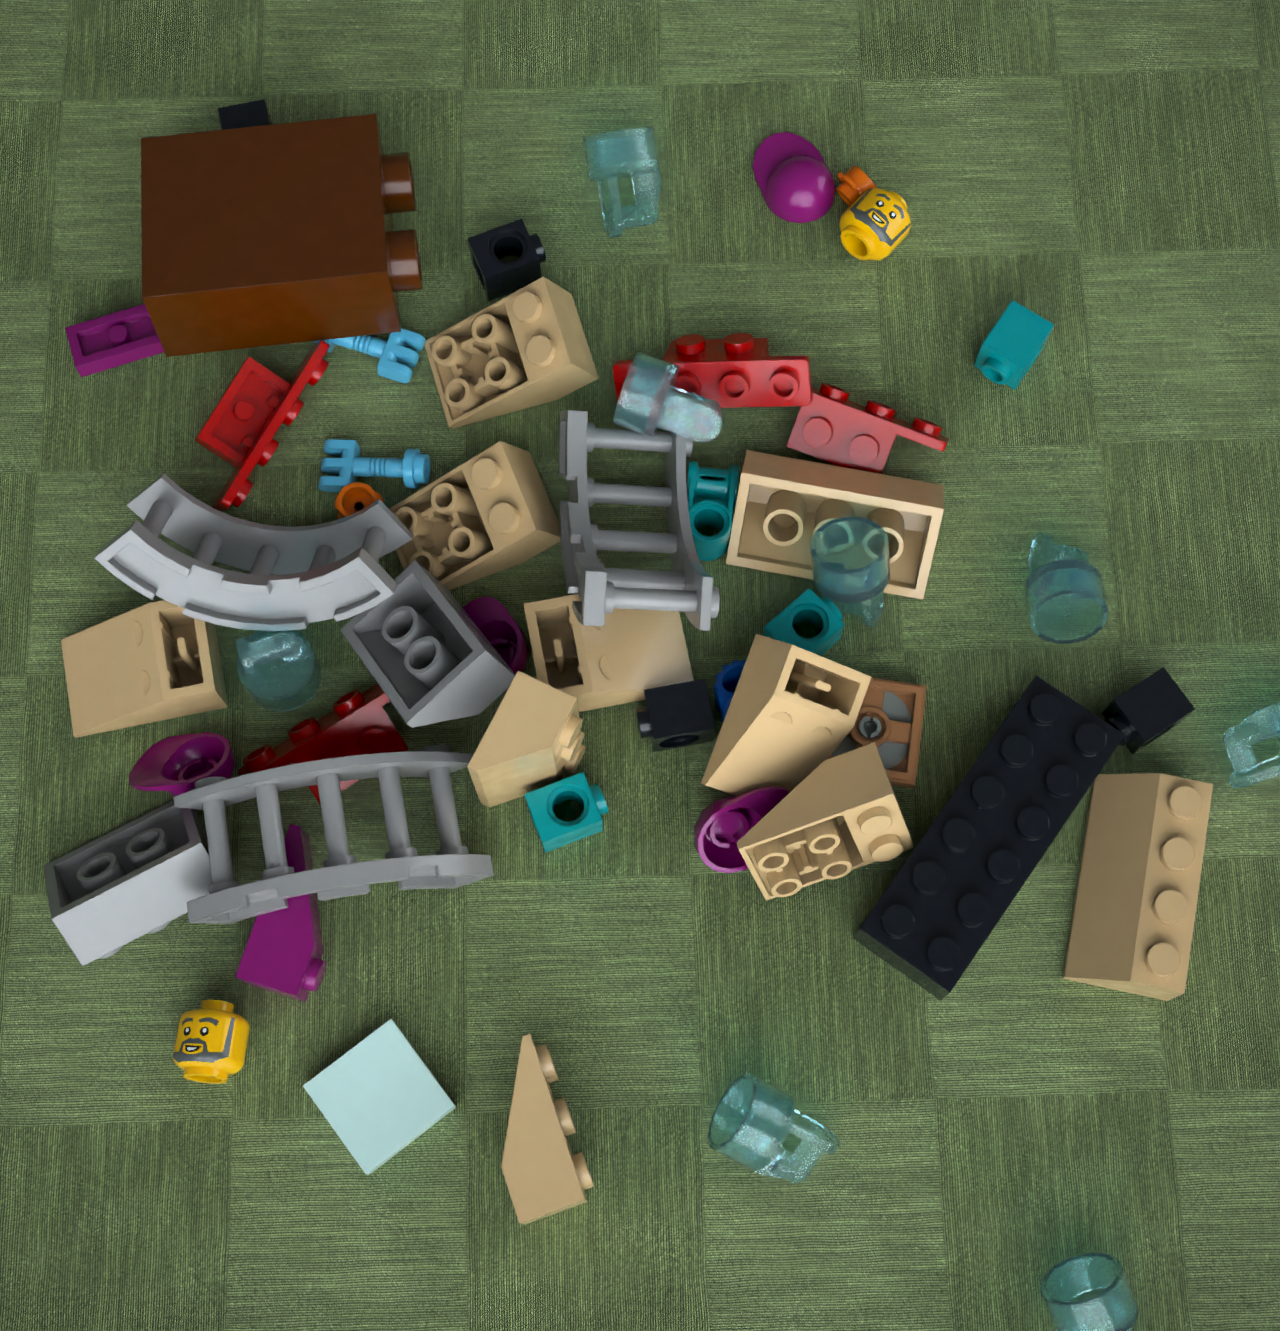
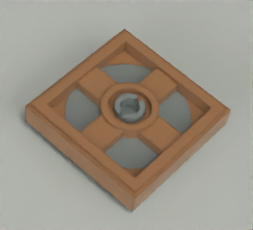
M871 678L854 727L828 759L875 742L891 785L913 789L916 785L927 685Z

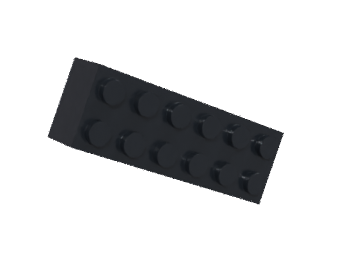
M1036 675L853 936V939L937 999L942 1000L952 991L1125 735Z

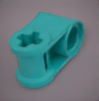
M689 461L687 480L688 511L693 541L700 560H716L722 557L728 550L732 515L736 506L739 465L732 464L729 469L700 467L697 461ZM703 525H711L716 527L720 533L707 537L697 532V529Z

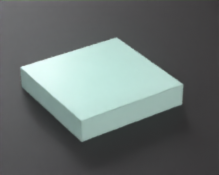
M392 1019L388 1020L303 1085L366 1175L373 1173L456 1108L454 1102Z

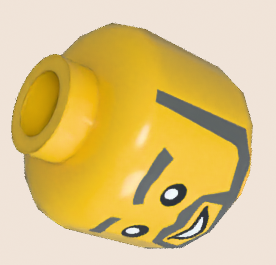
M881 188L867 189L841 215L839 222L841 242L852 256L860 260H882L889 256L905 239L911 228L910 215L907 211L905 200L893 191H886Z
M203 1000L200 1009L189 1010L181 1015L174 1046L173 1061L175 1065L184 1070V1078L202 1083L223 1084L227 1082L229 1075L236 1074L242 1069L250 1027L245 1018L233 1013L234 1005L232 1003L221 1000Z

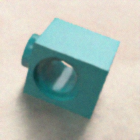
M1012 300L982 343L974 366L980 369L983 375L993 383L1005 384L1016 390L1045 347L1054 324Z
M809 588L764 626L762 636L795 645L821 656L840 640L845 624L841 621L843 616L838 607L826 596L819 598ZM799 622H809L818 629L819 635L809 639L802 638L796 634L793 626Z
M584 772L524 794L529 813L545 853L603 831L601 815L608 813L609 810L599 784L596 783L589 786ZM566 800L577 801L584 808L582 815L571 822L562 821L554 814L556 807Z

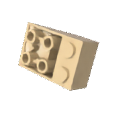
M545 277L539 278L425 341L424 345L448 427L452 429L558 400L599 379L572 294Z
M502 441L497 442L390 508V511L413 534L411 541L396 549L403 569L405 570L416 560L448 590L524 563L561 541L559 521L530 452Z
M578 594L523 604L537 680L577 698L579 712L644 700V690L694 681L679 611L613 609L611 614H605L604 626H586L577 620L572 609L573 601H580Z
M161 600L147 603L61 639L73 736L78 738L227 708L228 702L216 625L182 614L184 608Z
M756 634L701 784L735 796H741L755 789L767 786L783 787L791 792L814 769L832 755L854 727L872 677L795 645Z
M875 742L824 760L736 842L739 852L766 901L775 897L791 896L803 887L826 879L842 878L850 873L851 870L876 861H890L898 857L902 852L915 848Z
M531 1034L522 1036L501 1164L520 1224H528L586 1203L588 1200L584 1190L594 1187L584 1154L580 1152L572 1155L566 1137L576 1133L564 1097L554 1100L549 1083L559 1080L546 1043L536 1046Z

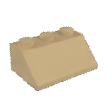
M517 671L467 766L481 804L493 807L560 781L565 771L571 774L575 772L586 749V746L581 744L584 738V733L581 732L583 719L579 718L577 698L523 672Z

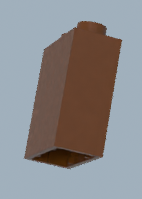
M376 114L141 138L142 299L166 357L401 332L398 292L423 289L416 231L415 229L393 231L392 214L416 211L415 189L409 152L384 154Z

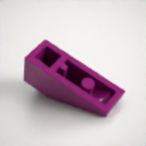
M290 823L284 839L288 866L294 867L295 873L312 870L309 836L300 826ZM316 893L287 898L289 908L257 915L235 975L237 979L245 984L306 1002L309 991L316 992L325 973L326 961L321 960L323 945Z

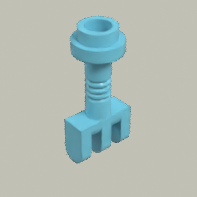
M401 328V332H392L388 341L372 337L371 335L323 341L330 345L327 350L329 353L333 351L335 345L379 358L380 360L377 365L378 376L400 383H409L413 374L409 367H416L419 359L417 352L423 350L426 340L418 333Z
M328 439L324 441L323 452L331 456H341V458L322 459L321 471L328 474H339V476H321L318 483V489L321 491L339 493L346 485L356 482L357 477L403 478L406 488H418L420 484H427L429 482L431 472L430 457L428 454H421L419 449H406L403 458L376 459L375 457H359L360 446L356 440Z

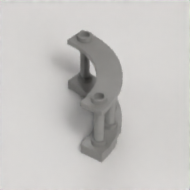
M560 411L558 476H565V480H568V501L559 502L561 551L567 592L579 595L580 601H573L572 609L577 620L582 625L604 626L605 614H611L613 609L685 612L688 620L698 630L710 631L711 618H716L719 612L720 595L718 587L713 586V577L704 570L700 563L690 526L686 484V458L691 457L693 432L692 429L686 428L687 417L666 418V432L595 428L593 422H588V411ZM593 448L665 452V487L594 483L593 478H587V452L592 453ZM593 503L666 507L668 533L598 530L597 524H590L589 508H592ZM597 550L668 553L670 554L673 571L604 568V564L599 562L596 552Z
M163 473L127 503V506L143 519L142 524L138 520L132 522L103 545L94 559L115 577L149 599L153 600L156 595L165 601L184 608L182 614L216 625L243 630L289 631L307 629L309 623L335 618L336 622L351 618L375 607L394 595L398 583L378 564L379 558L392 553L411 541L413 534L380 499L350 516L328 523L288 527L250 522L210 507L183 490ZM163 534L170 540L194 552V555L192 557L187 556L158 538L159 535ZM216 561L250 572L247 574L212 566V564Z
M441 744L429 746L420 751L328 758L266 769L230 779L225 777H208L197 780L194 783L195 789L173 797L175 808L203 810L213 884L208 886V895L186 902L189 923L232 924L257 915L289 908L287 898L317 893L318 900L324 901L362 895L370 892L369 884L397 881L399 890L456 889L494 876L491 855L469 854L468 847L462 846L450 773L466 768L474 754L452 752L450 745ZM400 777H424L430 779L441 850L437 851L436 855L418 856L417 848L411 847ZM378 778L390 851L385 853V859L357 862L356 856L350 855L339 781ZM318 785L328 859L323 861L324 868L295 873L294 867L288 866L278 792ZM256 798L266 870L261 872L262 880L241 885L240 882L234 879L225 807Z

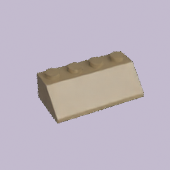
M746 450L726 564L923 600L944 512V485Z
M1163 773L1098 774L1092 783L1063 979L1165 1001L1185 993L1213 784Z

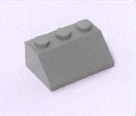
M415 560L394 579L398 583L394 595L375 607L355 615L340 629L406 724L412 728L479 715L509 688L515 677L513 671L450 591Z
M174 800L43 866L51 919L82 966L98 958L103 959L114 955L123 945L146 933H156L164 929L172 920L188 912L186 902L208 895V886L213 884L207 835L195 809L175 808Z

